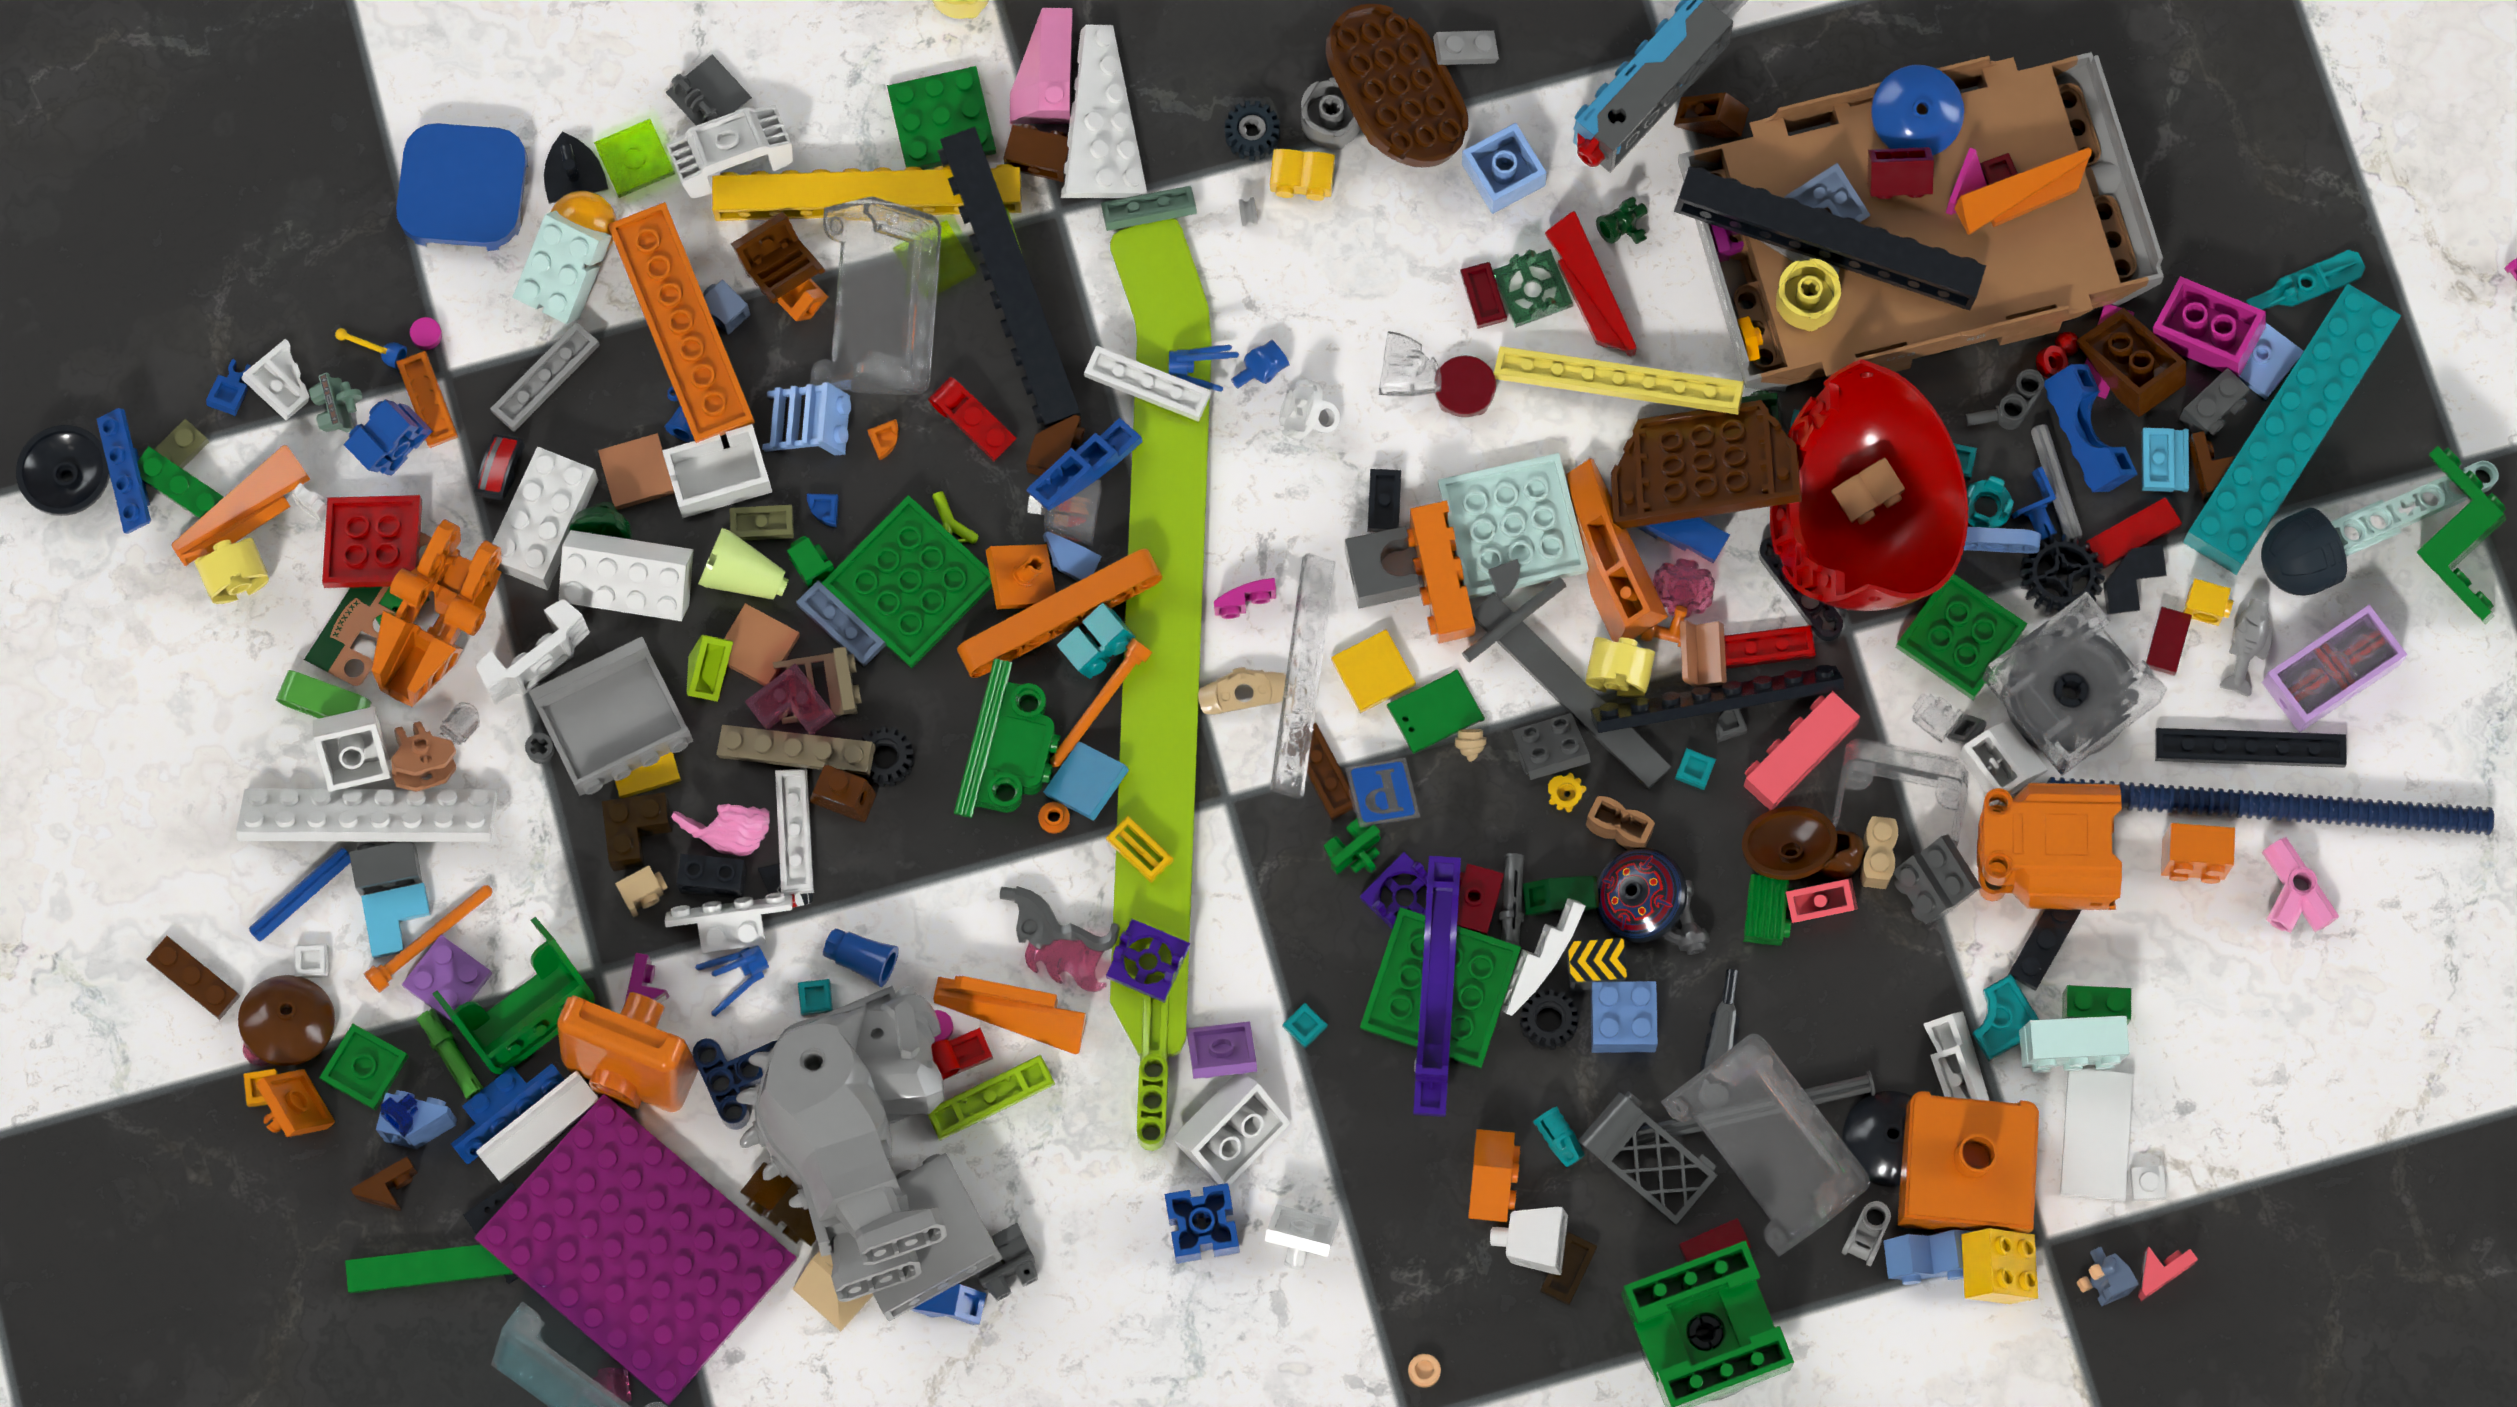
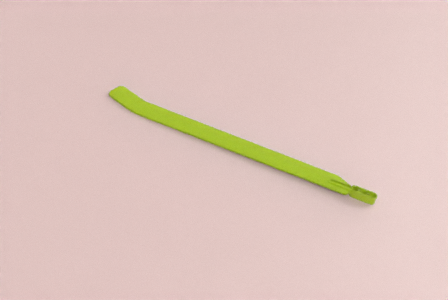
M1172 218L1131 226L1114 234L1110 241V250L1136 325V361L1169 374V351L1212 346L1209 307L1182 227L1177 220ZM1211 360L1194 361V373H1188L1187 376L1210 382ZM1134 398L1133 430L1141 436L1143 442L1132 451L1128 555L1141 549H1148L1162 574V579L1155 586L1126 600V626L1135 635L1134 639L1153 653L1146 662L1142 661L1140 665L1136 664L1123 681L1120 762L1125 764L1129 771L1118 786L1117 826L1129 816L1173 857L1174 861L1150 883L1116 850L1113 923L1118 924L1120 930L1116 944L1112 947L1111 963L1115 947L1119 946L1120 936L1124 931L1126 932L1131 919L1190 943L1210 398L1199 422L1140 398ZM1128 826L1124 829L1158 863L1163 860ZM1119 835L1116 837L1150 871L1154 869ZM1153 938L1139 939L1132 943L1129 948L1138 952L1143 949H1149ZM1162 943L1158 954L1162 962L1171 965V952L1167 945ZM1189 950L1165 1003L1112 980L1110 981V1004L1138 1056H1140L1137 1138L1140 1146L1148 1151L1158 1150L1165 1143L1169 1057L1181 1053L1186 1042ZM1150 953L1142 955L1139 959V965L1145 970H1152L1158 963L1156 956ZM1124 957L1125 969L1130 977L1135 979L1139 971L1136 967V962ZM1157 971L1154 974L1148 975L1144 983H1157L1165 977V974ZM1155 1064L1159 1065L1163 1071L1157 1077H1149L1145 1073L1146 1068ZM1149 1096H1157L1162 1102L1159 1107L1150 1109L1144 1105V1101ZM1148 1127H1155L1160 1131L1159 1137L1155 1140H1147L1142 1134Z

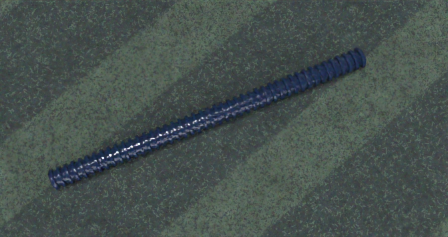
M2050 777L2047 783L2105 784V781L2100 780L2099 783H2095L2093 779H2090L2089 782L2080 779L2077 782L2074 778L2065 781L2064 777H2060L2059 780H2055V777ZM2109 781V784H2115V782ZM2122 781L2119 784H2115L2120 785L2122 809L2127 807L2129 811H2132L2133 808H2137L2138 811L2146 808L2148 812L2157 809L2158 813H2162L2163 810H2167V813H2172L2175 810L2177 814H2182L2183 811H2186L2188 815L2196 812L2197 815L2206 813L2207 816H2212V813H2216L2217 817L2226 814L2230 818L2232 815H2236L2237 818L2246 815L2247 819L2256 816L2258 820H2261L2262 817H2266V820H2271L2272 817H2275L2277 821L2285 818L2287 822H2291L2292 819H2295L2296 822H2301L2304 819L2306 823H2311L2312 820H2315L2317 824H2321L2322 821H2325L2326 824H2331L2333 821L2336 825H2341L2342 822H2345L2346 826H2350L2352 823L2359 827L2361 824H2365L2366 827H2371L2372 824H2375L2376 828L2385 825V828L2388 829L2391 826H2395L2396 829L2404 826L2406 830L2414 827L2416 831H2420L2421 828H2424L2425 831H2430L2433 828L2436 832L2444 829L2446 833H2450L2451 830H2454L2455 833H2460L2462 830L2465 834H2470L2471 831H2474L2476 835L2484 832L2488 836L2494 828V811L2491 807L2483 810L2481 806H2477L2476 809H2473L2472 806H2467L2465 809L2461 805L2453 808L2451 804L2443 807L2439 803L2436 806H2433L2432 803H2427L2426 806H2423L2421 802L2413 805L2410 801L2406 804H2403L2402 801H2397L2396 804H2393L2392 800H2387L2386 803H2383L2381 799H2378L2376 802H2373L2372 799H2367L2364 802L2362 798L2353 801L2352 797H2348L2347 800L2337 797L2335 800L2332 796L2323 799L2322 795L2313 798V795L2309 794L2307 797H2303V794H2298L2297 797H2294L2292 793L2284 796L2280 792L2277 795H2274L2273 792H2268L2267 795H2264L2263 791H2258L2257 794H2254L2252 790H2249L2247 793H2244L2243 790H2238L2235 793L2233 789L2224 792L2222 788H2219L2218 791L2208 788V791H2206L2203 787L2194 790L2193 786H2189L2188 789H2184V786H2179L2177 789L2173 785L2164 788L2163 784L2154 787V784L2151 783L2148 786H2144V783H2139L2138 786H2135L2134 782H2129L2128 785H2125Z

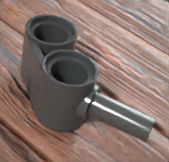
M2033 369L2022 371L2007 395L2001 400L2000 405H1995L1994 409L1965 414L1966 425L1972 426L1997 421L2002 428L2007 430L2018 428L2041 395L2044 387L2042 375ZM2031 383L2035 386L2036 390L2027 392L2022 388L2021 384ZM2007 407L2016 408L2019 415L2009 416L2004 409Z

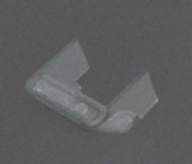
M1862 738L1854 739L1846 745L1831 816V822L1835 829L1840 818L1845 789L1864 790L1871 784L1875 775L1935 787V796L1938 803L1946 809L1955 810L1950 838L1957 847L1960 840L1969 784V768L1962 759Z

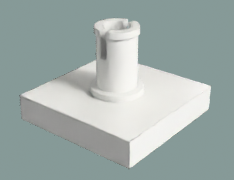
M1276 1205L1267 1228L1265 1241L1287 1246L1288 1250L1284 1265L1290 1269L1301 1270L1305 1266L1304 1262L1307 1252L1328 1257L1339 1220Z

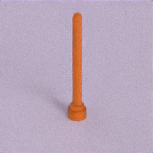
M1134 638L1130 640L1125 647L1127 649L1124 654L1126 656L1058 747L1057 753H1054L1050 758V764L1053 767L1061 766L1136 664L1140 665L1142 661L1146 662L1153 653Z
M488 885L482 886L384 966L381 964L377 967L372 966L363 973L366 979L378 993H381L389 986L388 982L392 980L391 976L488 899L492 895V888Z

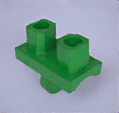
M1358 817L1346 828V831L1354 839L1348 846H1345L1337 836L1324 844V850L1331 861V869L1337 875L1350 864H1352L1350 868L1354 873H1357L1363 867L1370 873L1376 869L1372 860L1380 853L1373 846L1381 840L1379 836L1380 830L1375 824L1370 827Z

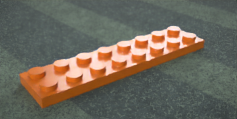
M661 203L609 223L610 233L695 442L698 443L718 434L722 436L727 431L755 423L666 203Z

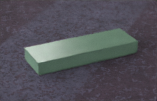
M1191 186L1101 203L1107 231L1197 214Z

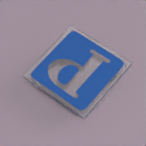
M1406 758L1345 767L1350 786L1349 794L1354 813L1357 815L1359 827L1420 818Z

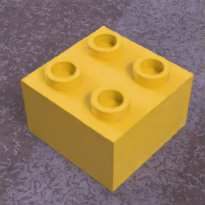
M1992 1228L1961 1234L1965 1299L2003 1304H2014L2038 1299L2034 1234Z

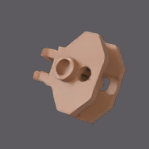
M420 721L413 724L414 736L408 738L402 726L395 728L394 732L399 749L391 758L392 778L396 787L417 792L446 783L456 770V764L453 759L456 749L452 740L432 736L430 731H425ZM429 774L432 776L428 780L422 779L424 777H427Z

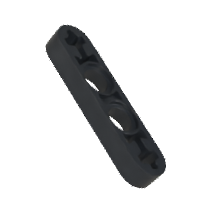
M1766 538L1761 543L1758 552L1761 563L1807 624L1811 625L1816 636L1824 641L1837 639L1843 628V620L1833 606L1820 601L1819 605L1813 609L1803 606L1801 598L1804 595L1783 579L1781 568L1784 565L1776 570L1775 568L1778 567L1779 561L1773 555L1769 557L1766 555L1768 546L1773 549L1772 538ZM1823 608L1826 609L1823 612L1825 620L1828 623L1832 621L1836 623L1834 625V632H1831L1829 629L1822 630L1824 622L1818 614Z

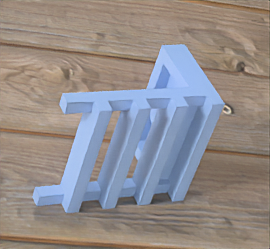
M828 382L818 386L813 384H807L806 387L791 386L790 389L778 387L767 392V397L770 399L774 398L770 443L763 444L762 450L767 452L819 446L834 456L845 455L846 443L849 438L847 428L848 416L851 411L850 395ZM802 395H806L802 440H798ZM786 397H790L786 441L782 442Z

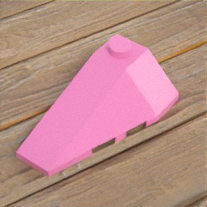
M1072 8L1041 9L1010 92V124H1070Z

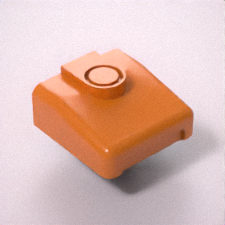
M630 992L619 1014L574 995L567 998L557 1021L561 1059L570 1073L578 1071L582 1078L589 1080V1085L594 1093L601 1096L605 1094L611 1100L636 1110L639 1109L641 1102H645L667 1112H676L682 1108L699 1070L684 1039L656 1028L665 1009L659 1002L644 995Z
M1928 1091L1915 1093L1909 1100L1906 1109L1898 1226L1934 1230V1232L1938 1233L1950 1230L1979 1231L1992 1228L2029 1234L2034 1227L2039 1111L2036 1105L2022 1100L2018 1103L1933 1096Z

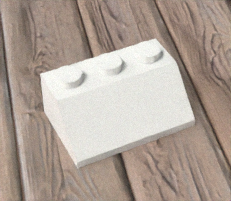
M1234 1074L1172 1139L1185 1155L1216 1185L1228 1183L1230 1186L1291 1122L1258 1082L1246 1074Z

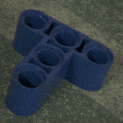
M701 1039L693 1047V1058L722 1122L729 1129H742L749 1122L750 1112L747 1104L738 1103L736 1097L741 1091L755 1087L757 1083L761 1082L763 1076L761 1067H759L758 1073L753 1077L742 1075L743 1069L750 1065L749 1057L757 1052H769L774 1048L777 1040L728 1062L720 1045L713 1039ZM713 1049L717 1052L715 1059L711 1062L700 1060L701 1054L705 1050ZM723 1077L730 1080L725 1090L718 1091L713 1089V1084L718 1078ZM732 1106H739L743 1109L742 1114L737 1119L726 1117L727 1110Z

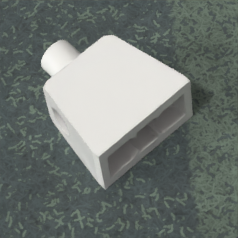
M1563 1207L1513 1211L1510 1214L1509 1228L1492 1227L1490 1244L1491 1246L1506 1247V1257L1512 1264L1561 1275L1568 1215Z

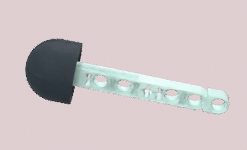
M2479 461L2462 470L2465 474L2469 470L2474 474L2477 470H2484L2489 474L2490 482L2483 483L2484 487L2481 489L2483 493L2489 491L2499 477L2497 468L2489 461ZM2446 475L2386 502L2384 500L2377 501L2331 522L2321 511L2315 508L2304 509L2282 519L2270 530L2261 549L2263 569L2269 580L2284 592L2300 596L2316 594L2344 581L2347 574V556L2400 534V529L2466 501L2468 497L2464 493L2460 495L2453 493L2449 487V483L2452 481ZM2427 492L2434 494L2438 499V505L2430 506L2426 504L2423 494ZM2415 502L2416 507H2414L2408 515L2406 512H2399L2398 509L2400 507L2406 509L2408 507H2411ZM2374 515L2382 517L2386 523L2385 528L2378 529L2371 524L2370 517ZM2344 528H2355L2359 533V539H2348L2344 534Z

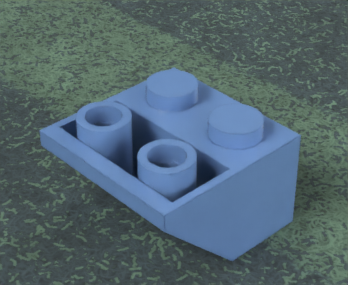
M396 1090L395 1095L385 1094L376 1131L386 1143L418 1149L456 1126L457 1118L451 1109L445 1106L446 1102L443 1100L427 1097L425 1102L414 1099L415 1095L412 1093Z

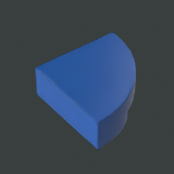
M807 494V502L813 516L827 526L837 527L838 495Z

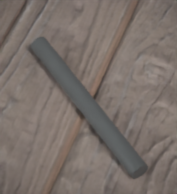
M1558 577L1462 652L1463 657L1470 663L1567 587L1563 579Z

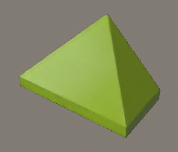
M701 635L688 656V696L718 702L733 645L732 640Z

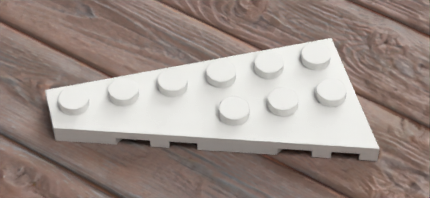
M1085 25L1080 32L1077 62L1079 63L1078 77L1074 82L1076 93L1075 101L1071 107L1067 140L1069 151L1068 160L1064 165V174L1066 176L1065 185L1061 190V198H1128L1147 194L1113 25Z

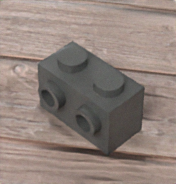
M2227 368L2184 408L2179 421L2192 434L2204 431L2205 437L2210 433L2214 436L2226 424L2224 420L2231 413L2236 415L2246 406L2248 401L2245 399L2250 389Z

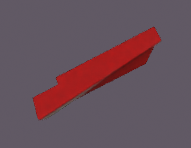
M1573 211L1545 232L1547 239L1562 258L1558 260L1557 265L1595 343L1605 348L1610 346L1624 351L1628 356L1632 357L1636 354V344L1578 216Z

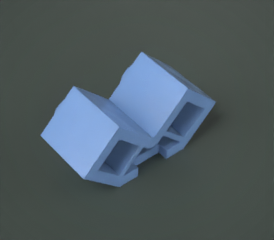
M1950 1230L1931 1236L1907 1234L1883 1240L1888 1279L1902 1280L1903 1285L1917 1284L1922 1282L1921 1279L1947 1277L1948 1280L1964 1279L1961 1234L1974 1231Z

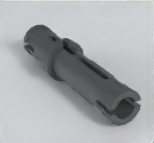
M1508 853L1504 855L1503 910L1499 913V920L1502 922L1501 940L1521 947V923L1524 922V913L1521 910L1525 856L1518 853Z

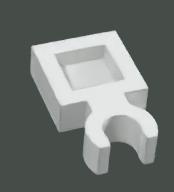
M299 483L292 492V498L296 505L322 522L326 517L327 507L324 504L325 498L313 489L308 491L303 484Z

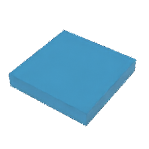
M1079 741L1043 792L1047 797L1094 821L1129 769L1125 764Z

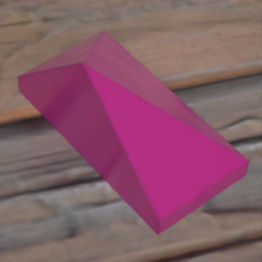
M1969 148L1948 202L1947 214L1953 215L1956 213L1954 207L1960 196L1987 186L1976 150L1973 148Z

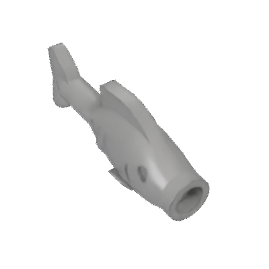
M2250 599L2249 606L2237 619L2236 625L2233 628L2234 643L2231 645L2229 653L2238 655L2233 675L2220 683V688L2234 690L2247 697L2252 694L2249 682L2245 679L2249 662L2254 656L2262 660L2266 659L2272 645V632L2269 627L2267 612L2269 604L2259 599Z

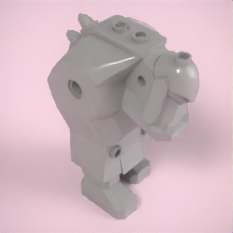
M912 986L898 990L896 993L897 998L883 1003L880 1010L869 1011L863 1000L790 1025L780 1035L773 1049L769 1052H757L749 1057L750 1064L762 1068L763 1076L761 1082L757 1083L755 1087L741 1091L736 1097L738 1103L753 1105L756 1121L752 1122L753 1126L740 1139L741 1147L748 1148L756 1144H760L761 1147L766 1146L771 1155V1162L763 1171V1179L771 1180L778 1175L782 1178L787 1175L800 1188L798 1194L790 1199L789 1205L793 1208L803 1207L804 1210L809 1209L821 1256L831 1255L833 1269L831 1278L837 1298L842 1302H848L915 1279L922 1273L915 1250L939 1243L947 1237L939 1207L910 1210L907 1194L899 1185L893 1167L889 1165V1159L892 1158V1139L886 1114H930L944 1100L942 1075L937 1065L933 1062L931 1045L935 1042L934 1037L941 1034L939 1020L931 1004L924 997L917 995Z

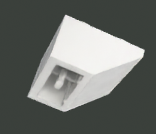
M2011 720L1987 729L1965 744L1959 754L1960 759L1986 793L1992 789L2000 788L2006 790L2012 796L2028 783L2033 782L2048 771ZM1998 800L1993 801L1995 805L2002 803Z

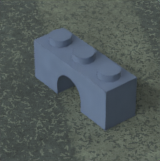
M723 279L717 285H710L703 292L715 325L719 326L728 335L751 315L748 304Z

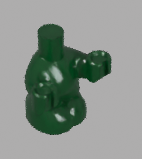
M1634 197L1624 200L1617 209H1614L1609 214L1597 217L1596 226L1599 234L1610 244L1617 242L1624 234L1631 237L1635 244L1641 243L1647 239V236L1644 235L1646 233L1644 229L1637 230L1636 221L1648 213L1646 206L1643 203L1635 204L1636 199Z

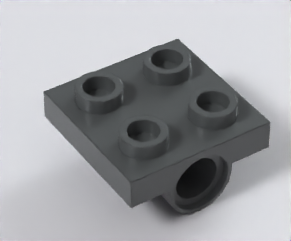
M1572 713L1511 730L1525 775L1529 776L1530 780L1591 763L1588 749Z

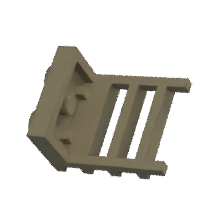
M846 647L833 648L834 653L773 662L774 669H787L794 716L781 718L782 724L802 723L828 717L858 714L856 704L862 702L859 684L853 685L851 673L857 672L854 654H848ZM824 661L831 710L819 712L812 663ZM805 665L812 713L803 715L800 714L793 666Z

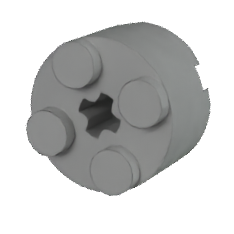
M1329 78V80L1321 82L1317 81L1307 88L1301 100V125L1303 132L1310 141L1318 146L1334 150L1342 149L1358 135L1360 127L1335 78Z

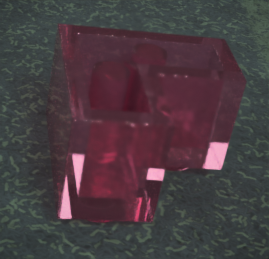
M796 663L745 701L767 730L790 712L794 713L810 735L815 734L836 718L835 714Z

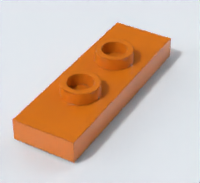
M422 351L396 361L415 413L433 430L425 439L428 447L432 448L458 438L427 352Z

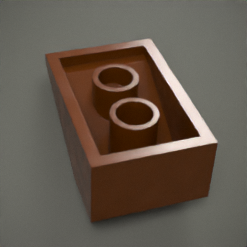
M2124 307L2076 340L2078 347L2118 400L2138 417H2141L2186 385V361Z

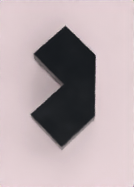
M2163 545L2138 547L2128 550L2116 569L2103 583L2107 615L2140 611L2136 580L2167 576Z

